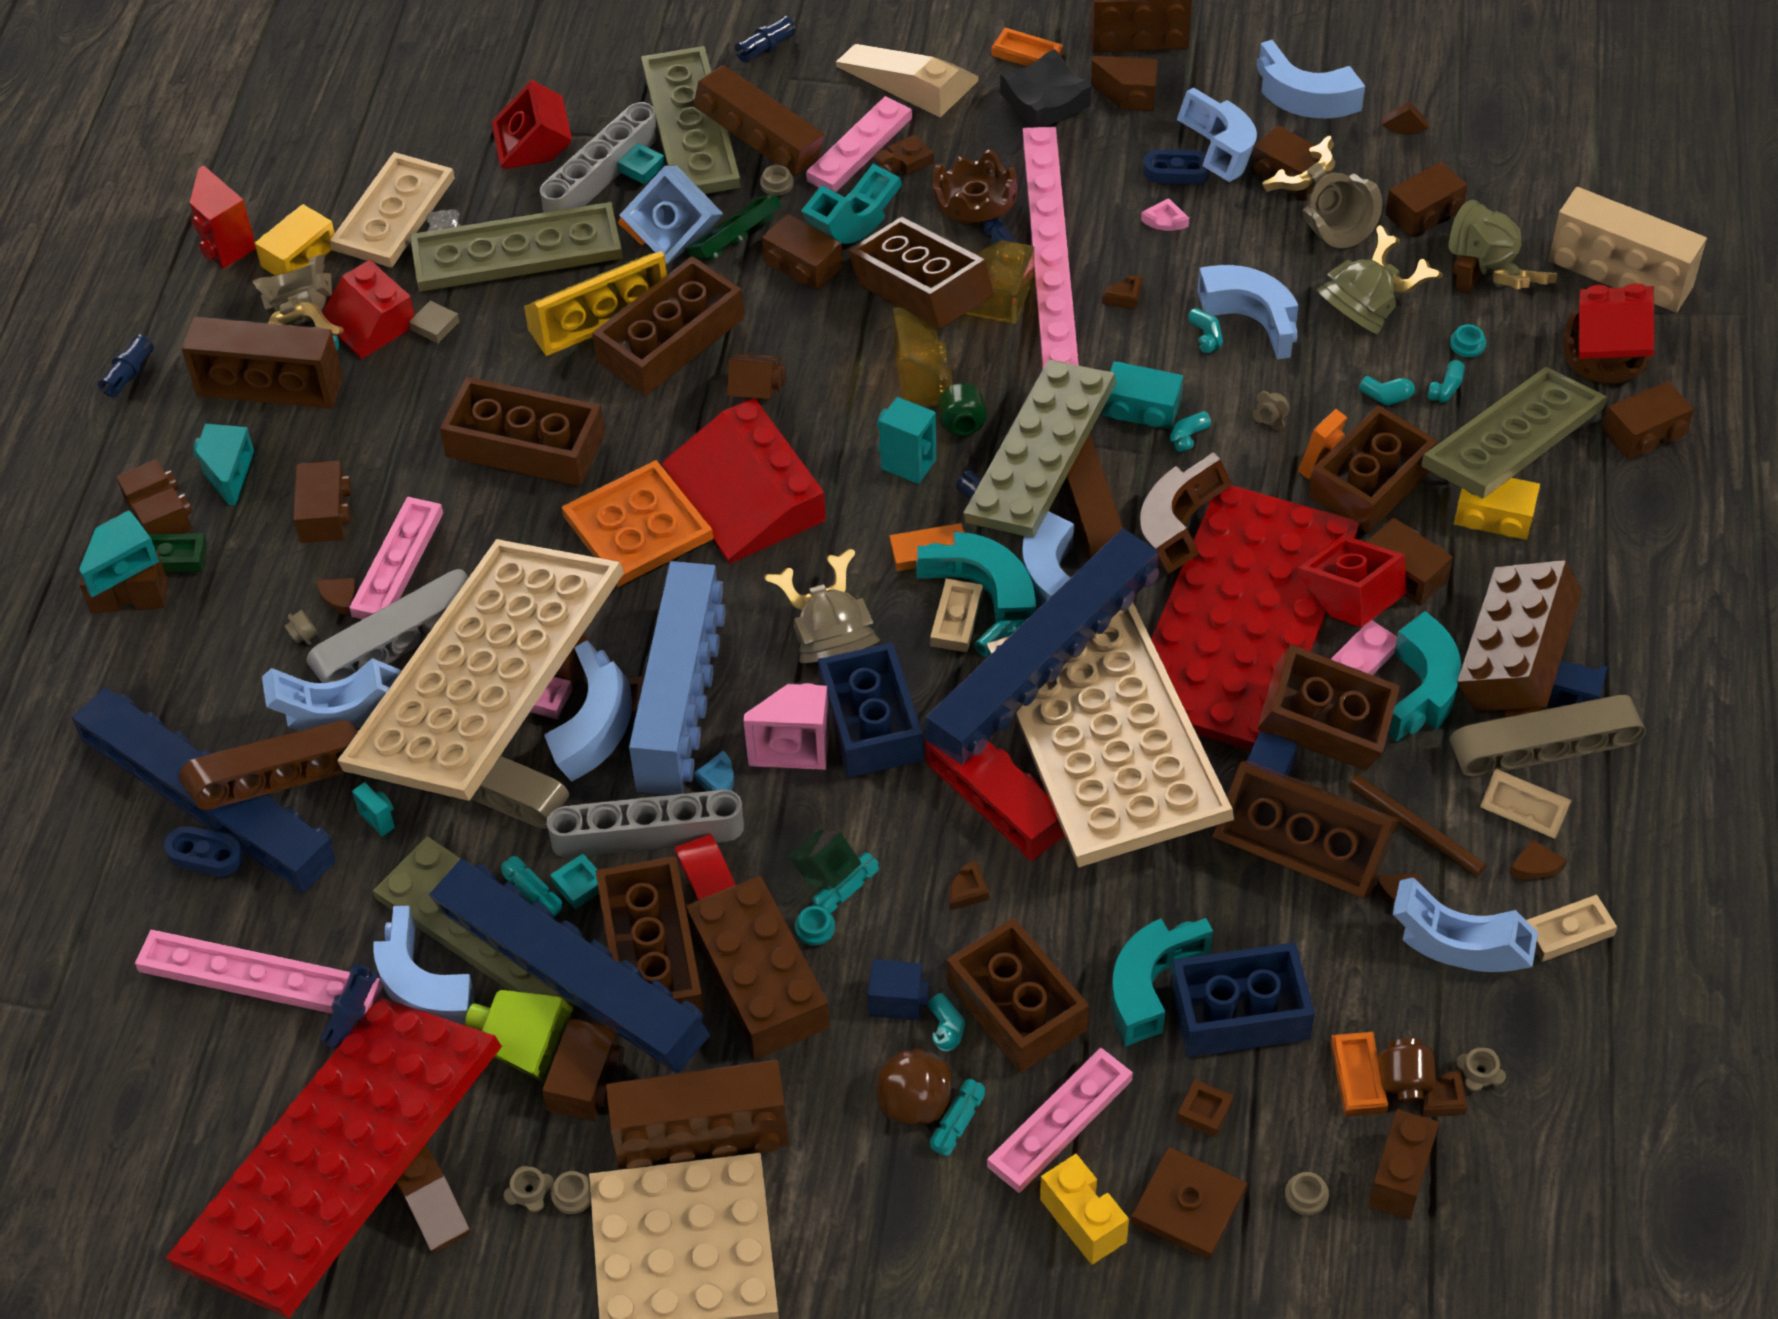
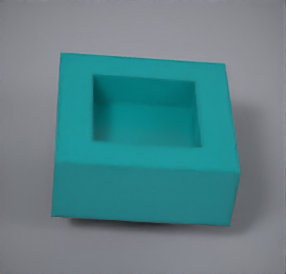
M637 143L617 162L618 172L645 185L665 166L664 155Z
M365 782L352 791L358 813L382 837L395 828L391 816V811L394 809L393 805L382 791L375 793Z
M581 854L550 874L552 884L574 909H577L599 894L596 870L598 869L584 854Z

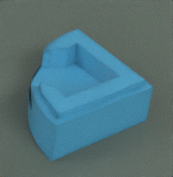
M722 751L694 773L695 781L706 791H732L734 773L728 755Z

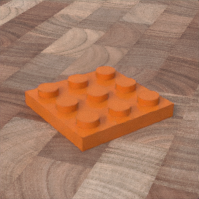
M657 460L561 507L563 517L594 557L620 562L624 574L616 584L617 587L713 539L711 527Z

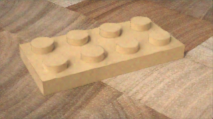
M394 152L331 238L332 250L363 260H371L374 263L392 268L410 243V234L417 233L455 179L453 168Z

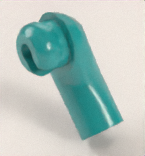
M1199 308L1192 309L1188 315V322L1203 330L1204 333L1198 339V342L1202 343L1199 345L1200 350L1208 354L1213 350L1218 351L1223 343L1219 320Z
M1459 360L1451 361L1447 366L1443 384L1435 381L1431 382L1427 398L1430 401H1439V404L1448 402L1463 381L1464 364Z
M1367 375L1361 381L1359 391L1383 405L1390 406L1409 399L1414 394L1415 386L1411 380L1405 378L1381 383Z
M1206 411L1199 412L1179 420L1174 425L1170 434V441L1174 442L1177 452L1180 453L1193 448L1194 441L1190 435L1211 427L1208 413Z
M997 621L975 642V649L980 655L988 657L990 653L987 643L1010 637L1025 621Z
M940 993L935 995L928 1002L927 1006L940 1021L936 1033L933 1032L932 1041L941 1051H951L961 1042L965 1020L947 997Z

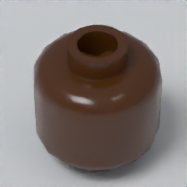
M1402 1038L1388 1042V1048L1379 1054L1382 1088L1386 1093L1397 1096L1399 1103L1421 1102L1424 1100L1423 1094L1435 1089L1437 1080L1434 1053L1431 1048L1422 1045L1421 1039Z

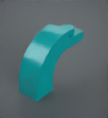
M873 163L846 197L821 185L801 211L806 222L813 228L843 244L854 243L870 234L885 218L883 209L902 186L900 177Z
M954 532L952 545L932 543L926 546H917L916 579L964 578L977 584H982L983 589L992 600L995 623L999 620L1026 621L1035 613L1034 586L1027 569L1016 555L996 541L976 534Z
M1426 611L1398 631L1394 655L1415 671L1422 685L1394 708L1388 735L1396 742L1408 733L1415 734L1424 723H1427L1434 730L1438 729L1449 716L1455 702L1458 688L1457 680L1461 671L1460 654L1449 632Z
M1161 918L1140 929L1122 948L1114 967L1111 1009L1114 1024L1125 1046L1163 1033L1165 1010L1152 984L1161 972L1172 967L1173 959L1202 956L1211 952L1213 930L1206 918L1196 922H1183L1171 931H1168Z

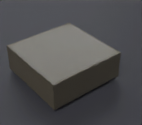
M430 300L409 321L411 331L439 343L459 323L458 313Z

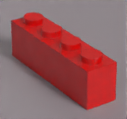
M927 740L925 741L926 764L1030 861L1034 860L1065 836L1049 796L1040 788L1038 782L1031 774H1024L1013 764L1011 757L1006 751L997 749L988 741L980 754L972 755L961 765Z

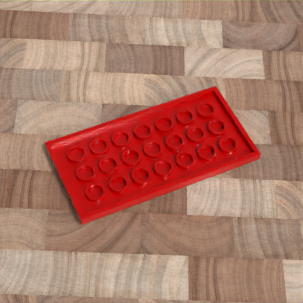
M1230 486L1211 499L1193 541L1199 554L1183 564L1151 638L1197 735L1245 750H1252L1259 732H1262L1257 730L1276 662L1290 644L1312 652L1327 611L1299 576L1298 567L1342 535L1356 539L1360 523L1350 518L1236 486Z
M379 997L368 1009L366 1017L359 1021L350 1035L342 1041L327 1062L317 1071L304 1090L290 1104L281 1118L263 1137L244 1163L235 1171L234 1175L208 1204L207 1208L189 1230L180 1238L179 1242L166 1256V1259L174 1268L289 1319L502 1047L501 1043L495 1035Z

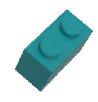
M1114 361L1110 372L1115 373L1116 385L1102 409V416L1172 430L1182 399L1184 375Z
M896 397L888 409L884 408L877 421V428L880 429L878 452L881 453V469L920 484L936 461V412Z

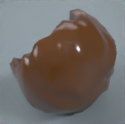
M919 1048L908 1051L900 1050L895 1056L889 1057L885 1067L879 1072L876 1097L882 1112L887 1114L890 1119L898 1120L900 1124L913 1125L938 1122L943 1118L949 1104L952 1073L945 1061L935 1053H929Z

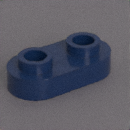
M1154 150L1144 157L1143 173L1152 182L1199 184L1206 181L1210 176V170L1202 166L1206 154L1199 151Z
M182 826L171 831L164 841L165 852L169 861L174 866L213 876L223 877L235 873L241 867L244 860L240 843L236 838L192 826ZM187 849H192L189 853H183Z

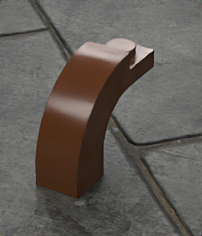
M1214 452L1185 472H1182L1177 466L1168 471L1153 486L1142 505L1140 513L1142 532L1148 544L1159 551L1158 563L1167 574L1199 554L1185 527L1189 517L1200 506L1232 486L1221 459Z

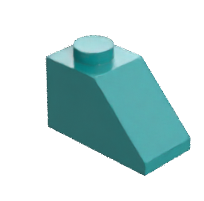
M205 424L201 437L195 440L194 457L199 460L203 475L227 504L236 505L254 453L248 428Z
M129 510L96 527L79 570L89 595L94 597L158 563L159 560L150 536Z

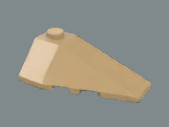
M859 44L853 45L836 61V67L940 118L978 82L977 75L935 57Z

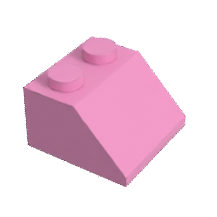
M810 683L801 685L787 684L744 714L748 766L826 770L830 736L827 686Z

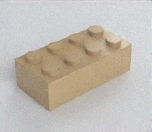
M1576 187L1559 211L1548 261L1613 288H1624L1626 285L1634 283L1643 284L1646 287L1654 286V304L1677 313L1694 287L1707 237Z

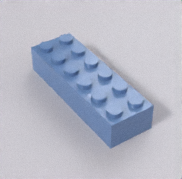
M670 561L629 745L637 793L659 795L683 794L685 783L692 782L694 759L691 758L692 750L699 749L701 728L697 727L698 719H704L706 715L707 696L704 695L705 687L711 688L713 665H710L711 657L718 656L720 638L716 632L717 627L724 626L726 614L725 604H721L723 582L717 581L715 565Z

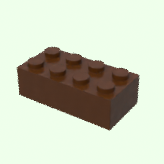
M904 217L898 218L848 250L859 285L939 329L950 325L956 318L970 309L978 307L984 300L994 295L984 258Z
M691 256L592 332L596 362L646 396L744 319L742 289Z
M193 317L181 348L196 396L333 409L344 378L331 329Z
M466 376L440 427L445 456L448 458L581 486L605 436L602 408L599 404Z
M1566 560L1495 567L1457 680L1475 712L1547 707L1582 594V589Z
M1249 760L1240 762L1227 796L1233 809L1234 820L1216 825L1212 837L1365 898L1371 895L1399 819Z
M676 856L596 870L608 950L613 955L612 959L618 963L627 960L642 973V979L650 984L653 980H657L673 994L672 999L680 1004L684 1000L692 1003L703 1013L704 1018L702 1020H705L701 988Z
M761 875L686 905L690 934L754 1060L830 1028L828 1001Z
M778 1060L606 1084L610 1127L619 1170L688 1162L708 1157L735 1156L737 1153L749 1151L768 1153L777 1150L779 1147L789 1146Z

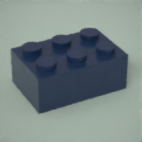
M893 642L818 659L819 685L827 686L829 719L847 778L923 761V733Z
M1296 942L1172 960L1170 989L1187 1057L1311 1039L1315 1012Z

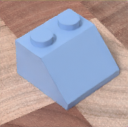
M664 166L620 214L624 221L655 253L662 251L665 255L666 264H669L683 253L685 247L703 236L723 215L678 166Z

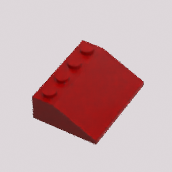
M755 398L722 411L661 463L663 469L713 531L712 541L728 564L826 521L824 491Z

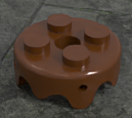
M986 150L982 158L977 161L968 160L963 156L958 157L948 172H946L943 165L936 164L933 171L935 205L943 215L957 220L961 224L983 222L1000 217L1015 205L1018 198L1015 169L1010 167L1005 170L1001 165L999 156L993 150Z
M1574 309L1570 313L1564 331L1562 351L1566 362L1575 372L1588 380L1613 384L1630 381L1640 376L1647 369L1652 356L1579 359V311Z

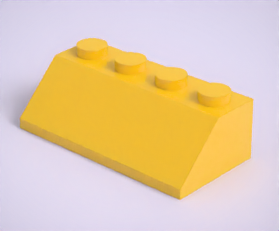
M662 251L648 254L525 305L528 331L546 356L593 337V331L667 276L665 255Z

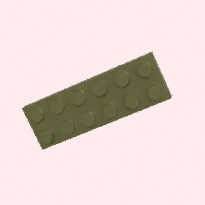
M705 46L641 56L642 68L651 104L655 110L656 124L667 166H678L704 194L741 188L740 175L727 129L693 107L698 81L711 73Z
M612 202L410 234L419 292L623 259Z
M1048 359L964 511L965 522L1034 538L1116 385L1115 373Z
M1544 367L1423 455L1421 467L1484 499L1601 411L1605 406L1607 396L1548 367Z
M428 836L373 890L375 899L392 911L393 906H410L415 926L509 991L557 996L563 998L571 1007L575 1005L442 914L429 894L461 858Z

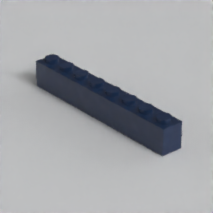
M1122 528L926 716V740L961 765L972 755L980 754L987 745L988 739L997 730H1004L1010 724L1013 715L1023 705L1028 706L1033 702L1039 689L1047 681H1054L1061 673L1063 666L1072 657L1077 658L1082 654L1087 642L1096 633L1102 634L1109 626L1111 619L1120 610L1125 611L1129 608L1135 595L1143 587L1148 588L1154 583L1159 574V569L1157 568L1159 551Z
M105 687L72 716L74 725L83 742L210 830L236 838L240 843L242 852L301 893H304L336 862L331 847L333 843L331 837L318 826L312 828L307 825L294 809L290 807L282 808L275 803L270 794L215 809H200L179 782L178 775L183 765L188 761L211 753L205 749L199 751L194 748L189 740L179 731L172 733L166 729L163 723L151 712L144 714L138 710L134 702L126 695L120 694L118 696Z
M461 858L429 894L439 910L447 918L674 1073L678 1074L710 1036L701 1021L704 1015L696 1006L686 1000L682 1004L672 999L673 994L657 980H653L651 984L642 979V973L627 960L618 963L612 959V953L600 942L593 940L591 944L582 939L583 934L574 925L566 920L562 924L558 923L553 919L554 915L538 901L531 905L524 900L525 896L509 882H506L504 886L498 883L496 876L484 865L478 863L474 867Z

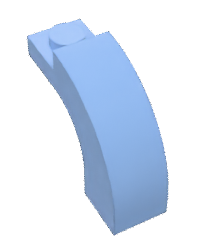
M1273 40L1261 43L1260 55L1257 59V69L1263 77L1261 92L1273 104L1290 113L1310 118H1337L1362 111L1365 85L1350 66L1325 73L1303 71L1293 66L1287 60Z
M1195 88L1188 90L1177 120L1211 141L1202 166L1228 182L1238 178L1244 172L1256 142L1257 131L1253 122L1240 108L1228 100L1219 103Z
M1217 265L1199 268L1197 293L1203 311L1213 316L1242 314L1257 320L1267 330L1276 358L1284 359L1291 357L1292 343L1297 342L1296 322L1298 304L1287 287L1274 277L1249 267Z
M1049 511L1035 537L1024 536L1022 563L1031 577L1036 607L1038 609L1071 578L1060 568L1059 564L1073 548L1074 524Z
M588 640L574 647L588 680V694L585 703L571 720L544 734L556 765L571 782L596 768L614 751L626 732L632 712V692L627 677L614 661L610 662L604 650L597 652Z
M372 658L357 672L345 679L330 683H312L271 668L262 676L266 707L286 714L288 727L299 731L340 720L351 721L356 728H360L402 670Z
M1414 877L1400 880L1394 902L1393 915L1405 926L1403 941L1416 951L1438 962L1474 971L1505 972L1533 966L1538 932L1516 910L1489 916L1463 914L1449 909L1437 901Z
M393 906L392 922H386L385 941H376L373 947L375 963L388 999L465 1025L467 1011L475 1003V993L470 974L438 975L419 968L413 962L416 926L410 906Z

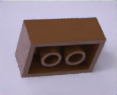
M1090 0L1089 28L1092 52L1189 48L1192 0Z
M1377 405L1312 469L1309 498L1339 516L1360 523L1359 528L1369 534L1431 472L1421 467L1423 455L1438 444V440Z
M1290 644L1276 662L1257 730L1273 736H1281L1288 741L1298 743L1297 745L1367 771L1383 753L1400 685Z
M1014 917L947 958V985L1020 1073L1088 1031L1089 1004Z

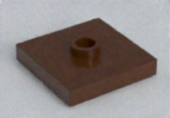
M1168 1147L1131 1216V1223L1211 1260L1246 1192L1247 1182Z

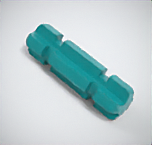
M868 852L862 853L853 861L855 863L854 866L848 865L827 884L828 889L823 888L813 897V906L823 907L831 914L838 908L837 902L843 903L865 883L863 881L864 878L868 880L878 872L879 863L876 858Z
M511 856L502 863V875L510 883H515V887L523 893L531 904L538 901L554 917L561 913L563 910L562 901L553 892H548L549 888L531 869L524 868L526 864L519 857Z
M973 1079L964 1081L958 1091L960 1095L954 1098L940 1122L941 1127L936 1128L930 1139V1148L942 1156L951 1154L957 1144L955 1140L961 1137L976 1112L974 1108L980 1105L985 1096L984 1085Z

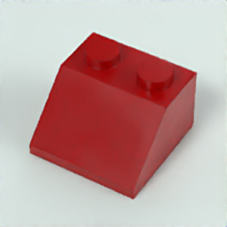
M532 79L491 122L500 167L504 169L551 162L561 151L566 150L572 141L563 96Z
M204 165L198 168L190 199V206L194 216L191 218V222L199 233L201 242L198 245L202 254L208 260L213 259L224 269L256 249L254 236L244 200Z
M371 260L341 277L322 312L331 324L343 328L342 334L333 335L337 336L360 360L410 330L409 321L415 316L411 296Z
M1634 283L1626 285L1624 288H1608L1604 285H1594L1588 289H1580L1579 359L1654 356V286L1646 287L1643 284Z
M1342 535L1298 567L1299 576L1330 617L1345 621L1352 626L1363 627L1407 594L1405 554Z

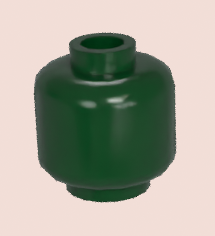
M956 383L945 388L940 394L938 406L941 423L947 432L953 435L968 436L979 431L984 426L987 413L983 394L978 387L969 383Z

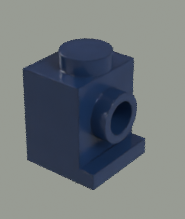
M1561 661L1547 707L1556 708L1599 699L1608 667L1600 665L1599 670H1595L1581 664Z

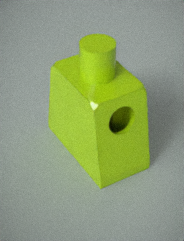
M499 990L495 995L491 1008L476 1003L469 1007L465 1018V1025L497 1037L502 1047L494 1058L545 1083L573 1008L563 998L557 996Z

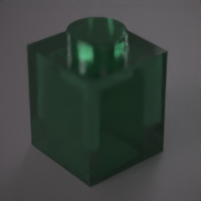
M816 830L789 854L808 885L812 887L835 889L862 864L843 834L838 831Z

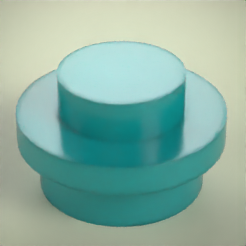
M1465 324L1458 327L1451 335L1450 346L1460 356L1476 357L1485 350L1486 338L1479 327Z
M809 906L803 909L795 920L796 936L807 945H822L833 937L835 933V920L825 908Z

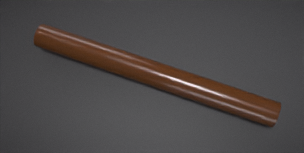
M1357 774L1349 783V788L1389 816L1399 819L1400 824L1477 878L1484 872L1487 864Z

